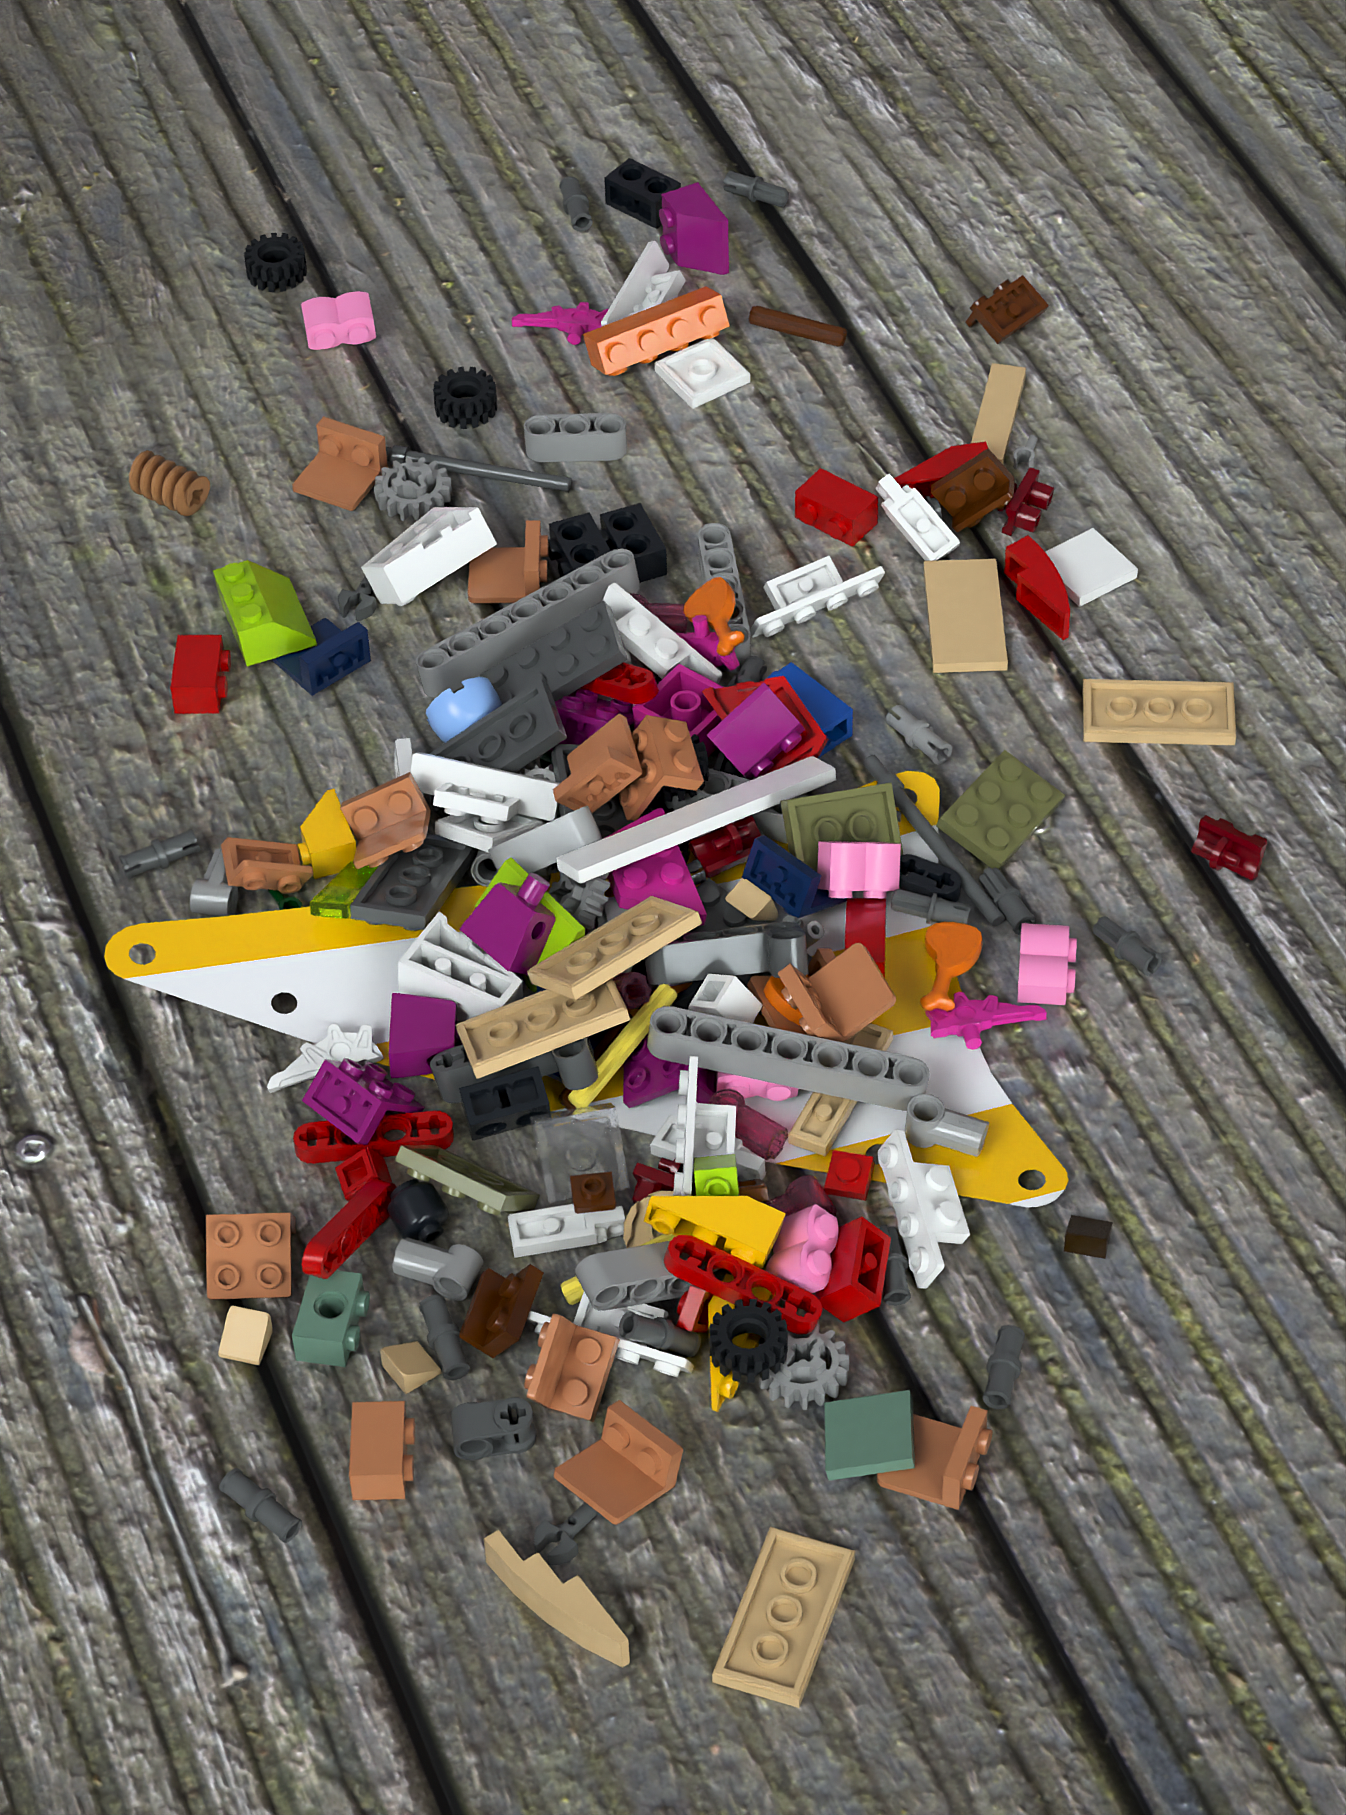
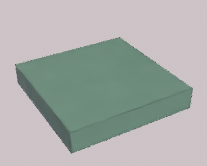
M910 1390L824 1402L825 1471L828 1480L915 1468L913 1398Z

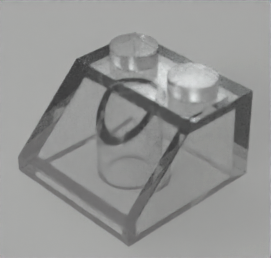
M611 1102L530 1117L536 1156L548 1203L572 1199L570 1176L612 1171L614 1191L630 1189L617 1109Z

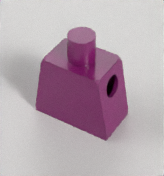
M530 872L521 887L502 882L495 884L459 930L507 971L528 975L527 971L537 965L556 921L555 915L540 903L550 886L549 882L541 876Z
M392 993L389 1037L391 1078L433 1074L430 1068V1061L435 1055L444 1050L463 1045L455 1026L457 1024V1008L454 1001Z

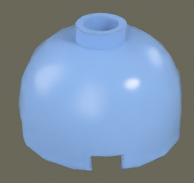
M475 677L461 682L464 686L463 689L453 693L451 688H448L431 702L426 709L427 721L442 742L446 743L502 705L498 693L488 678Z

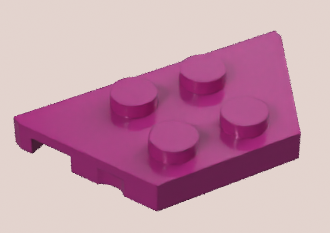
M657 808L609 836L662 816L665 812L663 808ZM678 845L609 872L607 879L610 882L619 908L629 910L650 896H654L698 911L702 922L699 926L705 925L707 913Z

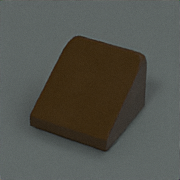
M1071 1215L1065 1233L1064 1252L1105 1259L1113 1222Z

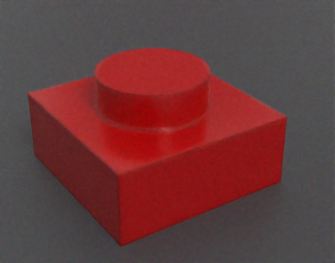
M833 1150L824 1185L825 1193L827 1195L866 1201L875 1166L874 1157Z
M690 1285L689 1290L682 1295L677 1307L679 1319L676 1326L690 1332L706 1333L709 1327L708 1304L713 1294Z

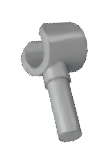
M1029 436L1026 446L1015 450L1014 469H1017V465L1020 462H1028V469L1030 467L1035 468V453L1033 450L1037 442L1036 436Z

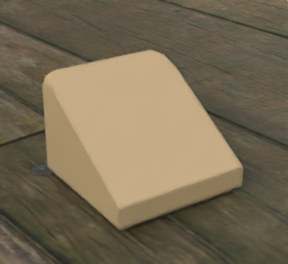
M742 878L725 898L729 904L752 920L775 921L779 917L772 897L747 879L744 880Z
M230 1306L218 1351L219 1357L260 1365L273 1333L271 1316L262 1311Z
M418 1341L387 1346L380 1350L383 1368L405 1394L442 1373L440 1367Z

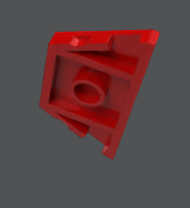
M784 676L766 678L760 682L736 683L735 686L714 689V687H710L702 691L720 719L723 720L762 683H765L805 729L800 734L802 736L801 741L789 752L785 753L782 750L771 760L774 765L766 774L810 756L819 758L828 741L824 732Z

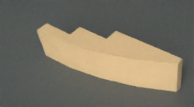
M499 1530L484 1538L486 1563L512 1593L540 1618L581 1647L622 1668L630 1663L628 1638L578 1575L562 1583L539 1553L523 1561Z

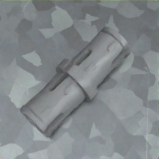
M896 705L891 709L901 717L900 720L888 712L886 723L905 737V742L911 748L920 749L937 765L946 761L937 752L938 749L950 757L952 746L933 732V727L928 722L918 720L903 705Z

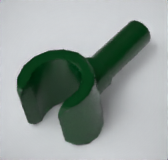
M268 889L269 893L278 903L279 910L303 907L299 899L295 897L285 898L279 890Z

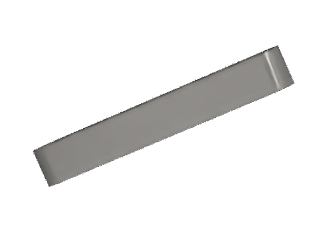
M627 549L612 550L421 652L416 658V665L424 693L429 697L436 698L448 688H451L452 692L463 687L462 681L480 677V674L602 602L608 586L612 583L618 584L631 596L635 594L640 588V581L633 553Z
M672 1006L660 1007L650 1017L647 1047L653 1056L662 1060L689 1065L690 1056H698L699 1068L907 1111L908 1103L914 1096L926 1094L930 1076L929 1069L922 1060L914 1057Z

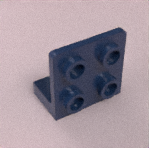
M323 618L310 626L316 638L317 646L271 659L313 696L371 661L368 630L360 622H357L341 631L330 620Z
M763 835L754 839L742 878L744 880L747 879L771 896L773 901L783 907L787 914L799 919L847 901V898L828 897L829 890L818 889L822 875L770 838Z

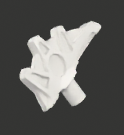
M337 1024L329 1025L327 1027V1038L315 1045L308 1042L303 1044L300 1048L302 1055L284 1071L270 1078L267 1085L269 1093L315 1078L325 1059L342 1062L344 1058H348L360 1065L365 1064L367 1061L372 1063L381 1061L384 1057L373 1042L372 1026L362 1025L359 1033L342 1032Z

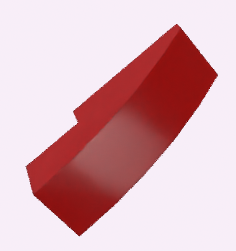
M1029 535L1008 545L1005 550L1004 574L1017 584L1016 600L1059 638L1065 640L1069 637L1070 606L1063 580L1054 563Z
M847 898L845 950L855 943L864 945L884 978L886 961V898Z

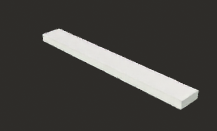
M810 756L556 857L557 868L560 872L578 883H584L780 804L782 800L792 799L830 784L836 780V770L831 765L814 756Z

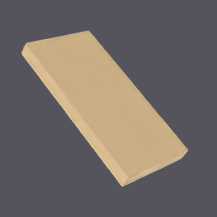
M996 559L924 561L923 572L933 673L1006 671L1008 660Z
M1083 679V742L1235 745L1234 683Z
M650 896L533 966L527 973L531 984L577 1000L696 928L702 922L698 911Z
M612 978L577 1000L546 989L460 1022L455 1026L476 1079H479L631 1019Z
M770 1527L712 1673V1683L799 1708L853 1566L855 1550Z

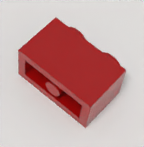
M820 468L795 491V518L853 547L878 524V496Z
M177 635L170 686L175 714H219L221 698H227L228 693L227 677L224 676V672H230L231 669L230 650H224L222 635Z
M862 1216L838 1227L837 1244L830 1253L832 1269L829 1282L824 1289L815 1293V1296L822 1304V1308L843 1323L881 1305L891 1237Z

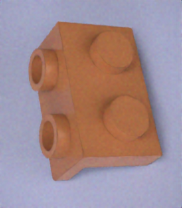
M227 837L221 844L228 886L244 887L247 890H279L281 893L289 894L298 892L313 876L311 866L300 865L297 844Z

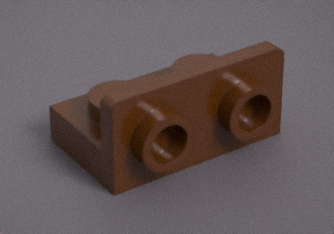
M1022 275L1012 283L1009 279L1002 282L993 291L994 295L990 298L984 295L975 301L970 307L972 313L965 323L970 328L979 322L995 342L999 344L1043 314L1049 305Z
M988 448L931 485V494L953 517L952 528L959 532L966 527L971 528L977 525L983 516L992 510L1005 507L1014 495L1015 478Z
M529 1264L516 1275L511 1273L505 1278L490 1268L486 1269L479 1280L459 1337L491 1358H495L519 1341L544 1272Z

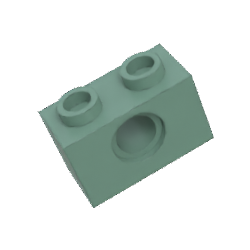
M336 1270L327 1279L309 1275L292 1333L296 1361L346 1367L350 1351H357L359 1345L360 1326H358L360 1316H367L370 1304V1293L364 1291L362 1273Z

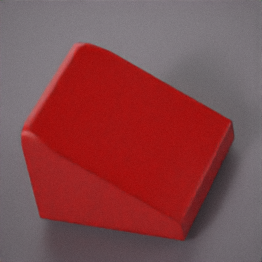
M368 1146L335 1167L347 1201H350L373 1178L393 1183L385 1159Z

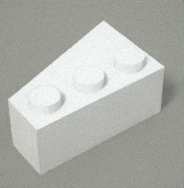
M433 507L361 568L380 604L403 606L413 601L416 595L489 550L497 543L478 507Z
M440 911L398 961L399 993L452 1000L456 1003L457 1020L462 1022L523 999V980L513 972L507 971L490 955L483 954L472 944V940L464 933L459 934L447 924V917Z

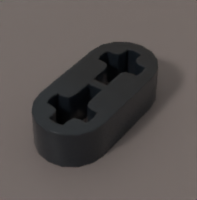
M905 854L900 856L899 889L932 897L933 893H937L938 898L952 902L959 900L961 895V878L956 871L916 855Z

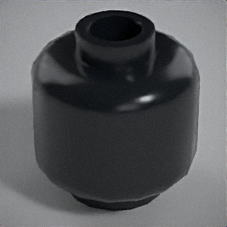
M412 1179L399 1185L391 1192V1201L387 1206V1212L404 1240L411 1238L429 1243L437 1239L444 1232L442 1226L447 1221L449 1212L433 1184Z

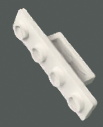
M656 241L648 242L601 321V326L678 297L686 280L680 270L666 273L669 269V263Z
M827 556L767 581L763 588L776 611L757 618L750 629V634L752 638L763 633L765 637H769L784 629V625L795 620L797 624L811 619L816 615V611L827 607L828 610L836 609L848 601V597L858 594L860 597L867 596L879 588L878 583L884 576L885 571L880 566L843 582L830 556Z
M612 583L608 586L603 600L612 609L614 618L617 620L616 625L623 646L661 679L678 664H681L719 684L722 673L711 662L706 660L684 639L680 638L618 584Z
M417 752L413 755L411 774L421 793L434 795L433 805L445 808L444 812L454 816H466L467 813L481 816L483 822L490 824H503L504 821L507 822L516 814L548 821L557 818L559 803L555 801L552 789L560 784L558 782Z
M690 1056L688 1071L680 1070L679 1095H686V1104H678L677 1129H685L684 1138H677L675 1163H683V1173L675 1172L673 1196H691L692 1181H695V1157L734 1154L736 1106L696 1103L698 1056Z
M895 1129L878 1150V1162L885 1176L889 1199L893 1204L898 1221L899 1233L903 1237L908 1254L910 1270L913 1272L917 1288L927 1289L944 1268L938 1242L963 1244L970 1236V1232L950 1167L948 1165L913 1162L904 1130Z
M583 1292L573 1323L619 1338L620 1341L615 1358L638 1365L640 1358L655 1363L654 1370L674 1377H678L680 1371L692 1374L694 1365L689 1360L649 1348L645 1343L627 1340L620 1336L619 1323L625 1313L631 1311L651 1319L657 1317L667 1319V1311L647 1304L598 1311L593 1308L587 1295ZM530 1311L527 1320L536 1326L534 1332L540 1334L543 1324L545 1322L550 1323L551 1317Z

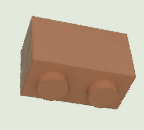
M405 1401L352 1402L349 1480L353 1500L405 1499L406 1481H414L413 1455H407V1445L415 1444V1419L407 1418Z

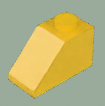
M335 789L327 790L300 826L302 843L297 844L299 859L303 866L309 865L312 867L314 879L356 868L353 864L356 841L340 809L341 804Z

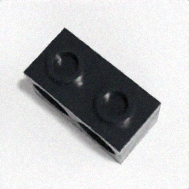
M628 158L604 177L605 204L655 229L662 225L659 217V210L662 209V194L681 188L680 182L631 158Z
M641 503L600 514V532L611 551L627 549L633 553L640 583L667 575L666 547Z
M590 512L549 523L548 556L551 561H557L560 578L611 551Z
M539 1066L459 1088L461 1103L472 1141L551 1119L550 1104Z

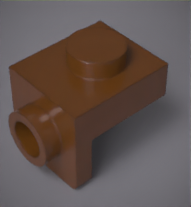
M612 1171L570 1176L571 1197L575 1213L607 1211L616 1208Z

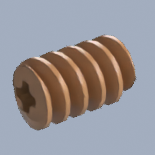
M149 450L141 452L135 458L129 473V483L134 493L143 495L145 498L153 500L159 505L166 506L170 510L177 511L178 514L183 516H190L196 513L205 503L210 491V481L207 477L198 476L197 472L188 471L186 467L181 465L177 466L174 461H166L163 456L154 455Z

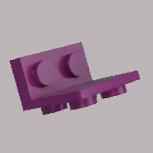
M578 689L568 696H563L555 701L567 738L559 744H582L618 714L627 718L628 725L633 724V704L617 699H611V701L598 698L599 694L587 689Z
M648 1034L624 1062L623 1103L628 1108L678 1090L680 1070L688 1071L689 1065L666 1061L653 1056L647 1047ZM698 1067L697 1103L718 1104L716 1071Z
M344 1058L342 1062L325 1059L302 1099L306 1105L352 1140L363 1145H368L387 1110L413 1113L423 1112L425 1108L414 1099L416 1094L411 1089L400 1083L393 1084L386 1079L387 1072L380 1066L368 1061L365 1065H360L348 1058Z

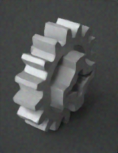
M406 457V463L402 464L396 460L392 461L393 468L383 467L381 469L382 476L375 477L376 485L374 486L375 501H378L380 510L387 509L389 517H393L398 513L400 514L401 521H405L408 516H413L415 521H418L420 515L426 514L433 507H444V502L451 501V478L447 476L446 468L438 469L437 461H433L429 465L425 464L424 457H421L418 462H412L410 457Z
M560 872L559 882H553L549 894L585 928V932L586 928L593 930V920L596 916L601 917L603 914L602 911L608 901V897L604 896V892L610 887V882L605 881L609 872L581 884Z
M819 1323L808 1334H796L787 1330L788 1352L784 1364L780 1363V1371L776 1374L769 1369V1379L762 1381L759 1375V1387L761 1389L769 1388V1399L772 1401L780 1396L784 1397L786 1408H789L794 1401H800L802 1410H807L809 1401L815 1400L822 1407L824 1406L826 1394L837 1398L839 1396V1386H846L849 1355H845L844 1341L835 1342V1332L833 1330L821 1334ZM826 1358L831 1365L829 1370L826 1369V1361H824Z

